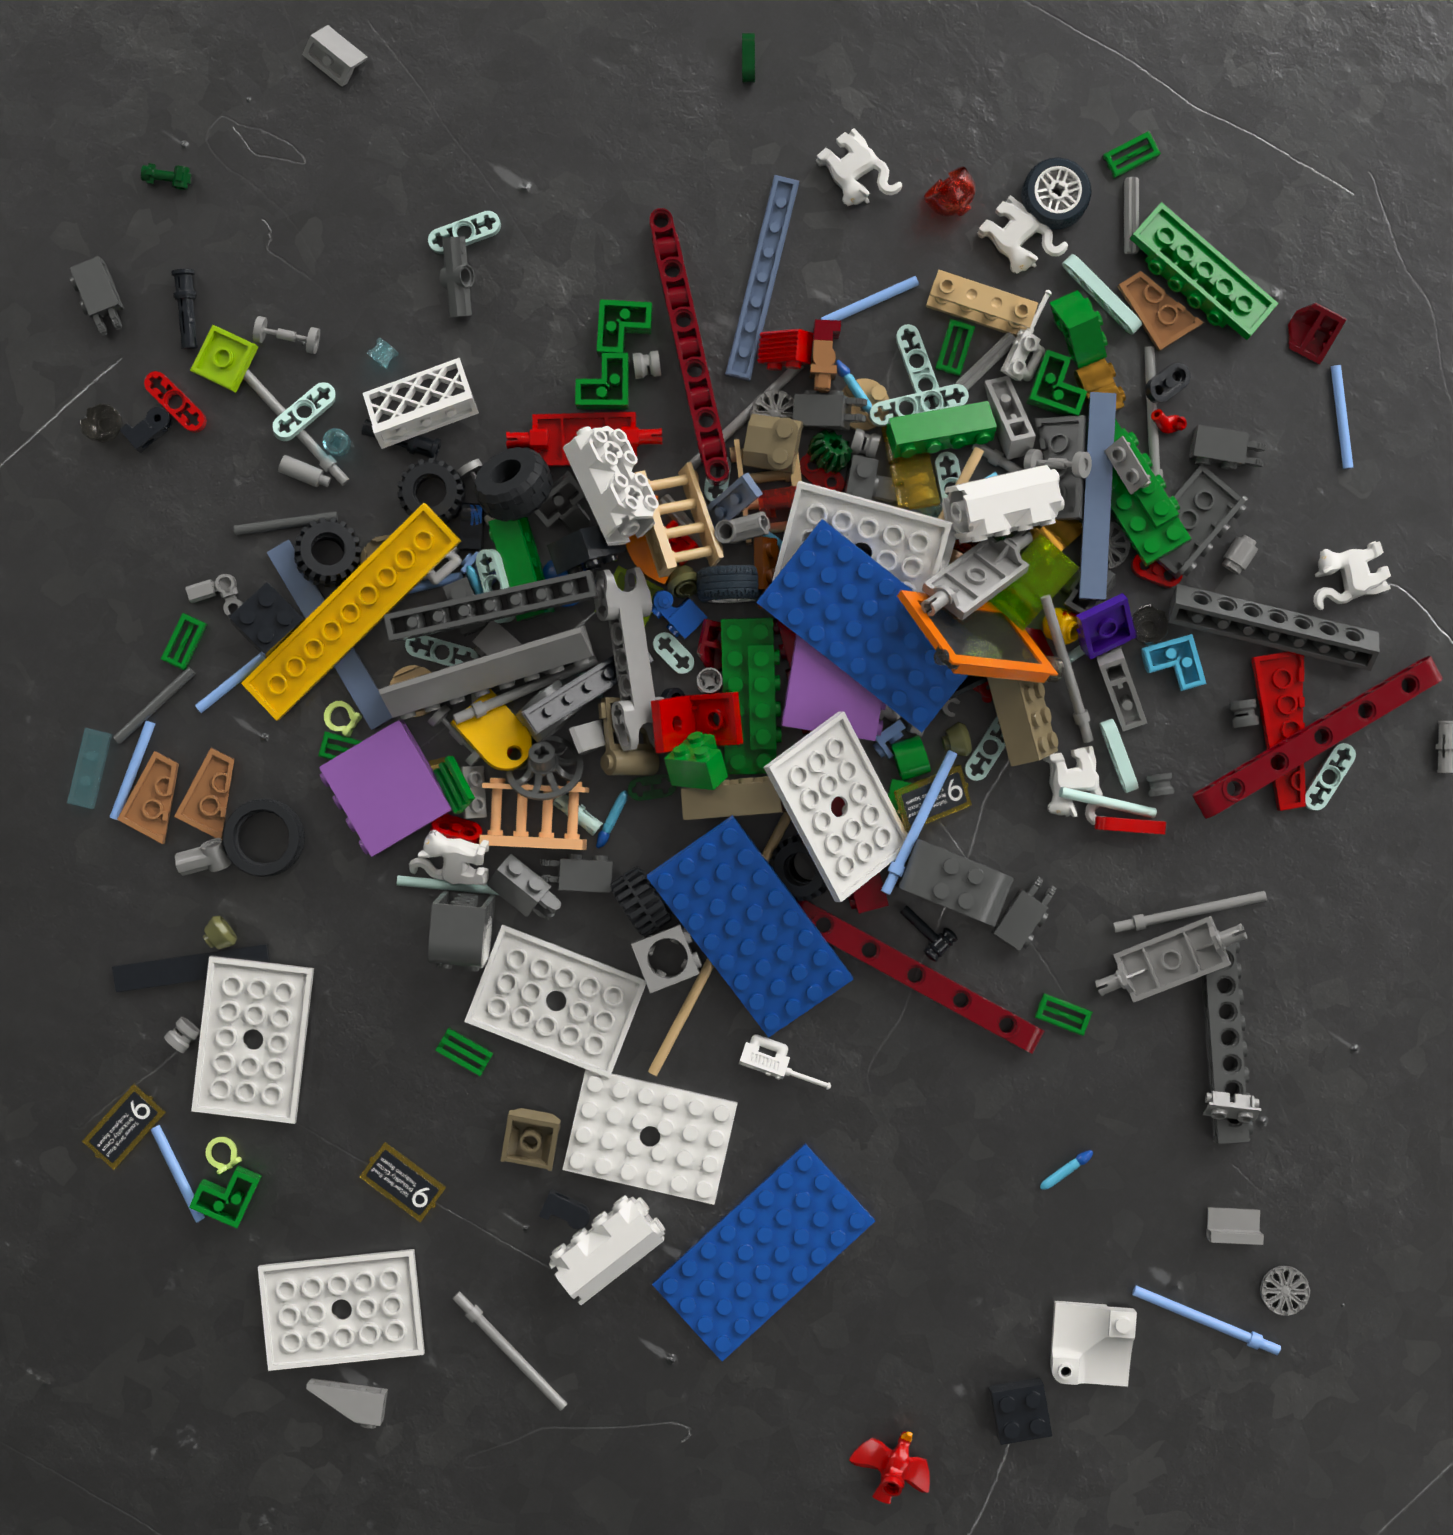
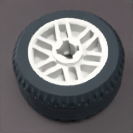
M1061 157L1049 158L1039 162L1028 173L1021 192L1022 204L1028 213H1031L1040 223L1047 225L1050 229H1064L1076 223L1085 213L1091 200V183L1087 173L1076 162Z
M712 566L701 568L697 572V597L703 603L756 602L763 592L761 589H758V572L755 566Z

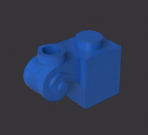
M660 590L653 595L651 612L658 619L663 616L669 624L666 628L676 638L681 635L686 639L704 619L708 618L690 598H686L679 606L673 607L671 606L673 596L668 591Z

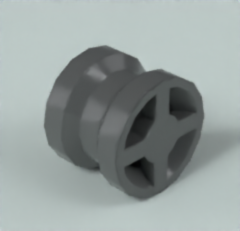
M1172 773L1146 776V781L1150 784L1149 797L1175 793L1170 782L1173 778Z

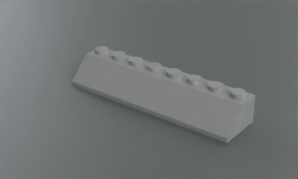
M583 625L395 683L378 690L392 718L400 716L401 720L416 716L415 711L425 708L427 713L441 708L439 703L448 700L450 705L465 701L464 696L474 693L475 697L490 693L489 688L499 685L501 690L514 686V680L524 678L525 682L540 678L539 672L549 670V674L565 670L563 666L565 664L573 662L576 667L589 663L588 657L593 656L594 653L586 627Z

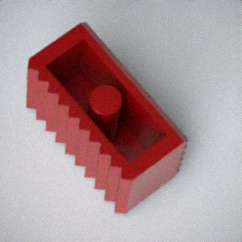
M802 329L761 332L759 334L761 338L758 344L760 348L758 349L759 358L757 361L760 364L767 365L768 370L781 371L784 366L788 369H801L802 365L811 364L812 332Z

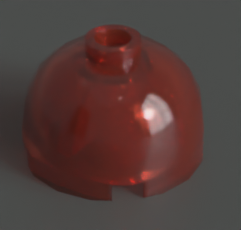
M964 166L949 172L950 177L943 181L942 179L938 180L925 193L924 200L935 213L945 217L955 214L962 216L971 209L970 203L975 197L976 186L972 176Z

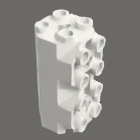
M610 426L593 429L591 427H584L576 433L577 436L570 443L566 444L563 450L608 546L624 545L630 542L629 537L634 534L637 538L645 535L655 525L653 513L659 503L646 476L642 473L635 474L632 472L633 466L637 463L638 459L629 440H627V435L620 429L613 430Z
M1047 465L946 487L945 493L949 492V494L942 501L944 518L946 521L952 522L951 529L954 528L957 532L953 535L956 539H959L960 543L987 540V537L1011 534L1010 532L1024 531L1033 529V526L1056 523L1055 517H1057L1059 511L1064 509L1065 505L1059 488V474L1056 469L1050 470Z
M626 1195L622 1196L613 1204L614 1207L611 1212L607 1214L603 1211L593 1219L591 1229L588 1231L585 1227L580 1229L572 1236L570 1244L566 1246L562 1243L551 1252L552 1255L549 1262L551 1269L555 1266L557 1267L556 1278L573 1299L579 1296L578 1303L580 1305L584 1304L664 1241L665 1228L657 1217L651 1218L648 1214L649 1207L641 1197L635 1199L632 1196L628 1199Z

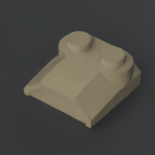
M752 414L744 443L743 466L794 474L803 422L786 417L779 418Z
M524 1108L510 1110L501 1162L507 1161L552 1171L561 1120L555 1115Z

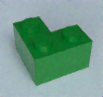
M1077 290L1050 302L1054 323L1064 335L1069 357L1078 369L1107 357L1105 346L1108 345V342L1100 328L1103 325V320L1098 311H1093L1088 297L1084 299Z
M600 299L597 336L598 357H602V353H624L625 333L651 334L652 302Z
M1050 350L1045 351L1026 404L1064 417L1079 416L1087 391L1063 383L1071 360L1070 357Z
M602 353V379H576L575 405L577 410H629L628 353Z
M693 732L680 745L674 747L673 751L664 758L672 786L714 790L728 778L721 750L717 748L715 737L712 734Z
M238 1165L227 1189L203 1179L189 1208L234 1228H238L262 1175Z

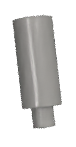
M284 455L278 468L279 473L316 488L319 485L329 486L331 478L323 475L324 470Z

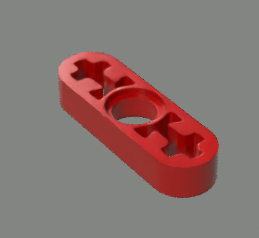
M153 371L146 376L144 380L146 390L184 428L193 433L200 432L205 428L207 423L205 414L167 376L158 371ZM153 379H163L161 385L168 391L164 394L158 388L152 389L154 386ZM173 395H179L182 398V405L178 409H172L169 406V399ZM187 410L193 416L199 415L197 418L199 424L196 426L191 424L189 426L190 419L183 412Z
M1095 816V829L1165 835L1166 822Z

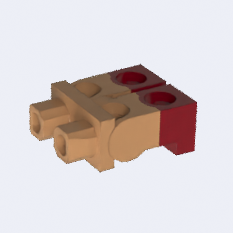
M815 319L812 364L810 366L809 378L814 379V390L819 391V393H828L831 380H835L837 374V365H834L836 355L832 347L833 339H839L841 321Z

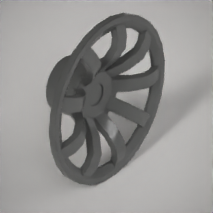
M550 736L540 743L531 738L534 745L529 749L528 760L520 767L514 769L515 771L528 769L522 778L515 780L512 770L506 771V777L510 786L521 796L533 800H550L565 795L577 785L583 773L582 755L578 754L576 746L564 738ZM547 741L560 743L561 746L554 750V747L547 743ZM515 748L509 758L515 760L520 750ZM567 748H569L575 755V757L571 759H563L559 756H561L567 750ZM577 764L575 775L567 773L559 765L572 766ZM553 772L570 782L559 789ZM535 774L533 790L530 792L523 789L521 786L526 784ZM543 776L547 777L553 792L539 793Z

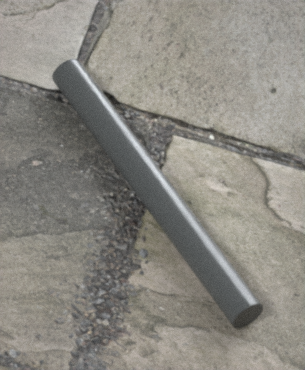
M337 511L234 525L235 536L309 526V522L313 520L318 522L319 518L324 517L325 521L336 518V522H338Z
M190 667L184 670L113 736L114 740L121 744L196 673Z

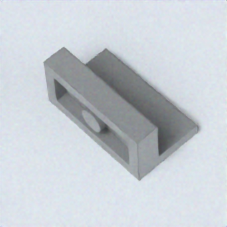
M329 25L310 35L302 54L341 87L348 83L354 68L367 60L365 54Z
M1207 1208L1206 1238L1211 1243L1263 1245L1264 1234L1259 1231L1260 1210Z

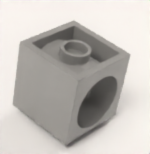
M681 923L649 935L646 938L636 940L631 944L650 993L700 973L699 968L703 965L698 951L692 952L689 943H692L693 939L688 931L682 927ZM671 938V942L681 943L685 947L688 960L684 959L681 965L683 970L679 973L666 975V972L659 969L656 971L652 967L649 955L652 956L656 947L653 944L660 939Z

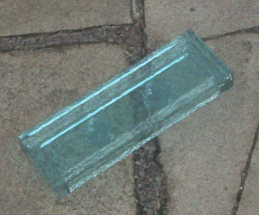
M85 728L67 801L68 804L90 809L95 808L111 742V733Z

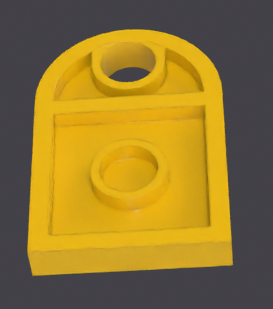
M489 689L490 693L482 695L475 702L480 700L484 702L497 695ZM505 704L487 711V715L478 719L473 717L459 724H456L454 720L451 721V725L480 757L494 769L501 771L514 770L523 765L529 757V749L532 747L530 733ZM510 748L519 749L521 758L511 760L507 756V750Z

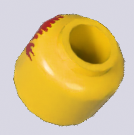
M1060 607L1054 608L1065 645L1078 639L1076 629L1079 628L1077 614ZM1045 616L1043 619V632L1047 638L1053 640Z

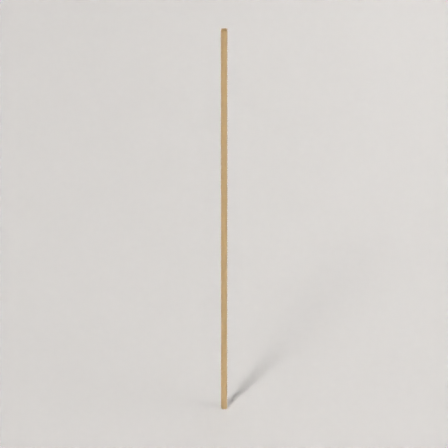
M977 447L974 448L955 485L969 482L984 453L983 450ZM943 509L939 514L938 519L945 520ZM783 812L762 852L768 863L791 821L787 812ZM708 958L648 1070L649 1073L655 1076L658 1075L714 968V965Z

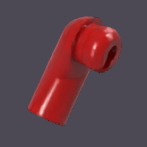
M1161 409L1154 410L1151 414L1152 420L1163 433H1173L1186 428L1187 421L1184 417H1179L1178 415L1166 416Z

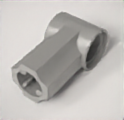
M758 512L732 520H721L716 524L714 534L721 543L740 544L744 540L769 534L771 527L765 512ZM732 527L733 533H732V536L730 537V536H729V530H730V528Z
M221 838L208 840L200 847L182 851L175 855L176 868L182 876L207 869L211 872H216L227 868L231 864Z

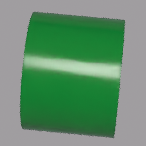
M919 735L890 744L902 781L931 772L929 760Z

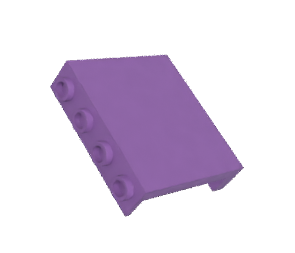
M796 634L781 725L813 731L837 712L844 711L858 738L875 741L876 735L881 736L883 720H879L880 711L885 710L886 704Z
M404 720L392 723L319 767L322 772L320 774L322 782L326 787H331L335 794L333 796L335 804L340 810L344 809L348 816L346 822L352 832L356 831L361 839L359 841L361 849L366 855L370 854L371 857L379 855L383 850L439 817L453 811L433 773V769Z

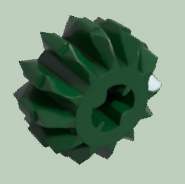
M824 429L811 439L807 454L811 456L810 462L818 465L817 469H824L826 474L830 471L836 474L849 464L853 450L848 447L849 441L844 440L842 435H837L834 430L828 432Z

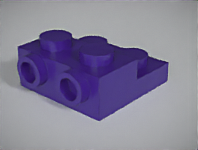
M1123 593L1076 615L1079 625L1076 631L1080 647L1090 660L1136 638L1128 599Z

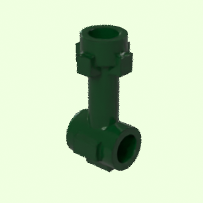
M148 163V166L143 165L141 168V180L146 181L147 184L154 185L155 180L172 182L173 188L179 190H187L188 185H191L192 174L188 167L177 165L174 167L173 172L158 170L155 164Z

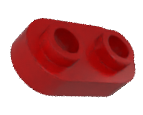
M806 454L800 460L801 475L813 485L842 492L844 478L839 472L834 474L830 471L826 474L822 468L810 470L807 464L810 462L811 456ZM830 478L835 479L836 486L829 487L827 480Z
M1138 554L1131 562L1132 572L1137 577L1164 588L1175 587L1183 576L1182 574L1176 579L1172 575L1171 580H1167L1164 577V572L1167 570L1156 561L1148 565L1147 570H1142L1140 568L1142 560Z
M448 814L431 822L430 831L436 830L449 839H463L479 844L482 828L476 822Z

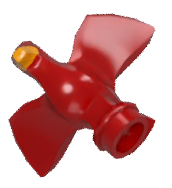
M902 1432L894 1450L888 1448L883 1442L871 1438L862 1443L849 1458L853 1465L878 1469L881 1473V1482L872 1495L874 1499L891 1504L892 1496L901 1494L905 1484L904 1481L922 1493L929 1492L930 1473L927 1460L920 1457H909V1447L912 1442L913 1433Z

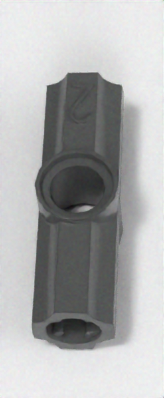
M465 236L442 238L445 266L441 269L440 281L442 286L447 289L449 317L472 315L470 287L474 283L475 275L472 267L467 263Z

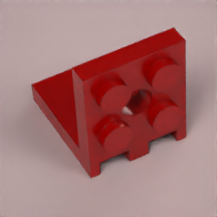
M738 692L693 694L651 701L656 753L673 751L674 747L680 745L693 732L714 735L717 746L743 744ZM715 713H717L720 718V723L718 726L713 721V716Z

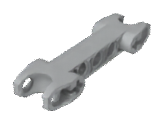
M640 567L626 571L623 591L617 587L611 571L602 570L596 572L595 585L598 598L594 599L597 617L601 621H609L621 700L614 702L611 708L613 727L623 751L637 749L639 729L641 727L646 730L650 743L655 747L651 701L664 698L660 696L655 697L643 617L650 616L652 611L650 590Z

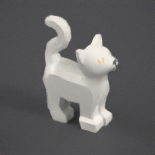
M855 128L849 134L844 132L836 139V143L840 148L845 147L848 150V154L842 159L838 158L827 148L817 155L816 163L818 166H826L834 182L842 189V202L845 206L858 205L863 201L867 204L870 202L868 198L869 191L857 180L873 169L879 171L877 184L879 190L884 194L894 195L902 188L901 182L893 185L887 183L889 169L886 163L880 160L872 149L868 148L865 139Z
M1011 195L1006 202L1002 201L995 211L998 216L1007 217L1009 220L1008 224L1001 228L994 222L986 220L977 232L980 238L988 237L994 243L997 250L1009 258L1011 263L1010 270L1015 274L1026 271L1031 266L1034 268L1037 266L1035 262L1038 260V257L1021 247L1036 232L1042 234V247L1051 256L1064 254L1068 247L1067 242L1054 246L1052 244V230L1047 225L1040 223L1031 213H1028L1023 204Z
M1380 541L1369 543L1367 549L1364 550L1350 549L1342 553L1332 552L1329 549L1320 551L1319 571L1315 573V577L1332 575L1340 570L1345 592L1340 594L1333 588L1327 587L1317 590L1313 602L1318 610L1324 609L1323 599L1326 597L1337 604H1345L1363 595H1375L1391 589L1390 585L1386 582V579L1391 576L1388 566L1378 568L1376 573H1370L1367 564L1368 561L1384 553Z
M1093 746L1071 750V756L1076 759L1077 764L1076 767L1067 769L1062 753H1053L1043 758V761L1050 764L1049 784L1053 796L1047 806L1049 813L1059 816L1065 815L1069 817L1071 815L1072 817H1077L1073 801L1059 797L1061 787L1082 792L1088 791L1091 794L1103 796L1099 786V775L1096 772V758ZM1087 804L1085 816L1087 821L1095 825V816H1097L1095 810L1099 806Z
M432 830L425 838L423 850L418 853L417 858L410 861L409 870L412 874H416L418 867H422L431 877L445 880L453 885L475 884L486 886L489 879V869L484 867L474 869L470 866V863L483 865L485 852L489 851V841L483 840L481 844H475L463 839H449L440 832ZM442 856L444 861L443 868L437 869L426 858Z

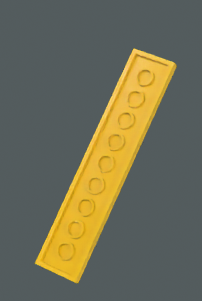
M423 503L241 684L276 721L280 720L384 618L385 614H388L427 576L461 540L426 503Z

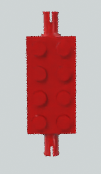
M636 412L532 414L533 425L529 432H506L507 449L520 447L535 450V452L543 457L548 467L571 466L563 447L570 443L577 436L576 433L584 427H591L593 429L610 426L613 430H622L627 435V440H629L636 456L639 445H663L662 437H653L662 436V428L639 429V427H636Z

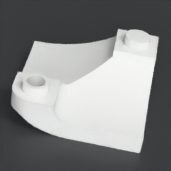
M1054 1301L1050 1367L1055 1380L1062 1384L1071 1385L1087 1383L1128 1387L1130 1360L1136 1331L1137 1312L1134 1308ZM1069 1367L1070 1372L1067 1375H1062V1368Z

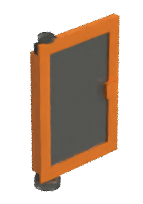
M901 590L897 595L936 650L934 654L935 663L942 666L947 665L954 674L1040 683H1055L1063 676L1064 664L1062 660L1056 656L1045 657L1006 604L986 602L964 620H961L945 607L941 608L933 616L927 615L929 611L924 613L921 603L930 597L926 593Z

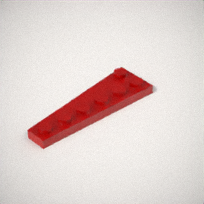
M1288 651L1251 658L1267 749L1305 727V723H1303V707H1305V697H1303L1304 655ZM1276 756L1271 759L1273 769H1276L1278 766ZM1304 763L1273 781L1277 811L1305 807Z

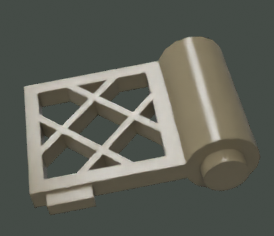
M615 697L602 698L601 703H598L599 719H603L606 751L601 757L600 764L605 774H656L659 768V757L656 751L653 750V745L649 741L646 730L643 727L639 729L643 734L644 744L638 743L637 749L623 751L620 744H614L613 732L615 729L612 725L610 704L621 700Z

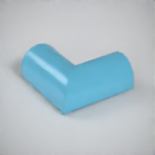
M1193 634L1141 648V656L1147 673L1174 667L1180 691L1207 684Z

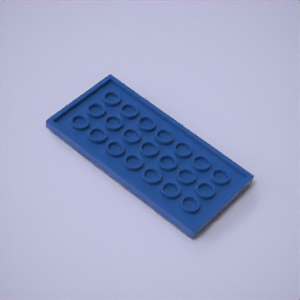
M823 519L820 520L756 602L920 732L925 730L968 676L954 674L951 671L953 666L959 665H952L949 662V656L944 649L941 650L939 646L937 650L934 649L897 597L901 590H913ZM937 611L933 616H929L955 654L983 657L988 651L987 648L940 611Z
M733 815L647 874V879L768 1038L854 980L846 966Z
M805 1143L663 1272L652 1285L715 1355L723 1361L875 1222V1219Z

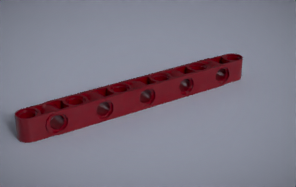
M658 208L650 215L652 243L699 454L708 482L714 486H721L729 478L727 452L685 264L673 217L667 209ZM658 219H666L668 224L665 227L659 228L655 225ZM670 268H676L679 270V274L676 277H669L666 275V271ZM682 317H686L691 323L687 327H680L677 325V321ZM692 367H698L702 370V374L698 377H691L688 374V370ZM703 417H710L713 420V424L708 428H704L699 424V421ZM714 467H721L725 473L722 477L715 478L710 474V471Z
M1424 657L1221 776L1219 779L1195 792L1192 797L1205 819L1215 816L1443 680V677L1432 657ZM1404 679L1408 683V689L1406 692L1402 689L1401 686L1402 681ZM1360 705L1365 709L1363 717H1360L1358 713ZM1317 730L1320 731L1322 735V739L1319 743H1317L1314 738ZM1274 756L1278 759L1276 769H1273L1271 766V759ZM1230 782L1235 786V791L1232 795H1229L1227 792V785Z
M807 900L797 901L815 926L818 919L822 917L830 920V928L825 932L819 931L828 943L1033 1054L1045 1032L1044 1030ZM868 942L876 946V952L870 957L864 956L862 953L863 945ZM916 967L921 970V978L913 982L908 979L907 974L911 968ZM957 993H965L967 996L966 1003L963 1006H955L953 1003L954 996ZM1003 1018H1010L1012 1020V1027L1008 1031H1001L999 1028V1023Z

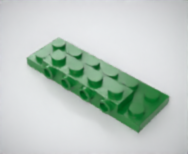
M1162 202L1129 238L1148 255L1145 261L1148 263L1149 270L1155 275L1161 274L1168 281V286L1171 290L1175 292L1180 291L1187 297L1188 304L1192 308H1200L1206 313L1207 320L1212 325H1219L1223 328L1228 324L1245 340L1251 337L1279 304Z
M1115 419L1114 442L1124 436L1126 441L1130 442V447L1146 474L1151 476V484L1144 489L1141 487L1133 494H1130L1113 466L1111 513L1146 567L1187 544L1192 538L1178 518V510H1180L1178 501L1174 496L1168 497L1164 491L1166 488L1164 479L1159 474L1155 476L1150 469L1153 466L1150 457L1146 453L1141 454L1136 447L1139 445L1136 435L1132 431L1128 433L1125 428L1122 429Z
M773 617L721 619L723 693L738 692L743 735V744L724 745L727 775L765 774L766 771L763 767L777 757L776 743L782 742L781 727H776V717H781V702L775 701V691H780V675H775L774 665H780L779 649H774Z

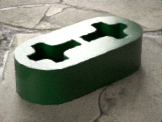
M742 33V83H755V33Z
M659 774L633 779L629 783L628 793L632 799L644 801L671 796L675 793L677 786L670 787L668 793H664L663 789L654 790V785L662 783V778H667V781L670 782L668 774ZM637 782H641L642 786L651 785V790L644 791L642 797H638L637 793H633L632 788L636 787Z

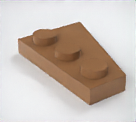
M1142 271L1117 286L1134 314L1142 322L1144 330L1158 352L1204 323L1198 317H1194L1181 303H1177L1166 294L1164 289Z
M211 747L174 817L215 838L222 839L235 759Z
M154 751L117 820L157 842L165 844L179 763Z

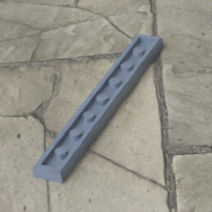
M774 175L725 376L751 381L759 348L758 344L760 343L759 339L761 338L759 334L763 332L799 186L798 180Z
M1089 393L1086 452L1091 456L1092 467L1090 474L1085 478L1079 581V599L1106 600L1113 465L1104 450L1114 443L1116 393Z
M288 539L268 551L267 554L304 617L307 618L325 601V598L318 586L313 585L312 580L307 581L304 579V574L299 573L297 563L294 560L295 547ZM353 647L334 668L371 730H374L393 718L380 696L376 684Z

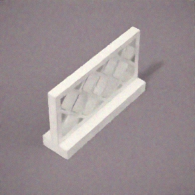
M460 358L363 393L373 425L372 429L381 449L479 413ZM458 368V373L454 379L444 377L448 371ZM429 378L434 380L429 388L420 386L423 380ZM440 382L449 385L445 393L435 391ZM456 387L465 390L463 393L451 396ZM409 388L405 397L396 395L399 389ZM416 391L425 394L420 402L411 400ZM380 396L386 397L380 406L371 402V399ZM431 396L440 398L438 402L426 405ZM392 400L401 402L396 411L387 409ZM407 405L416 407L414 411L402 414ZM383 414L392 416L389 420L378 423Z

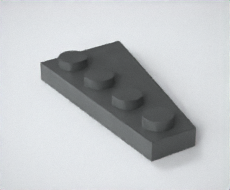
M1086 416L1035 419L1036 427L1039 429L1040 447L1045 460L1049 458H1063L1072 462L1076 452H1086ZM1072 467L1056 469L1060 478V493L1065 505L1064 509L1058 512L1055 519L1058 521L1083 520L1085 478H1076L1072 473Z

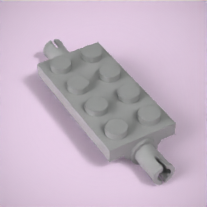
M1027 530L1019 531L1013 537L1000 541L995 540L993 537H987V540L981 541L928 579L922 587V591L930 596L921 603L923 612L929 611L927 615L933 616L937 611L945 607L959 619L964 620L1027 573L1029 564L1021 559L1020 550L1032 543L1033 537L1031 533L1025 534Z
M1209 916L1113 954L1118 970H1116L1115 974L1095 981L1096 987L1108 985L1099 989L1098 992L1101 996H1104L1120 988L1127 989L1134 1003L1231 965V962L1227 955L1226 947L1242 940H1247L1246 932L1234 935L1244 930V927L1240 923L1237 926L1219 932L1212 917Z

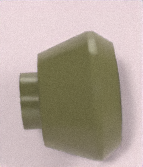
M678 565L668 577V592L672 596L681 599L693 596L697 593V573L690 566Z
M957 722L945 730V736L941 737L945 752L951 750L957 753V756L965 757L972 752L971 740L965 724Z
M213 916L204 928L205 935H203V938L210 948L223 949L235 945L237 937L228 922L222 916Z

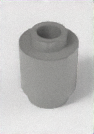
M1243 535L1242 538L1236 536L1223 556L1222 566L1240 575L1242 570L1245 571L1257 553L1258 548L1255 546L1257 542L1246 535Z

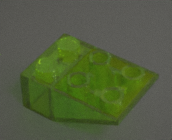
M1041 533L1020 555L1021 559L1029 564L1027 573L989 600L1021 630H1024L1043 610L1040 598L1050 595L1051 599H1053L1079 569L1073 561Z

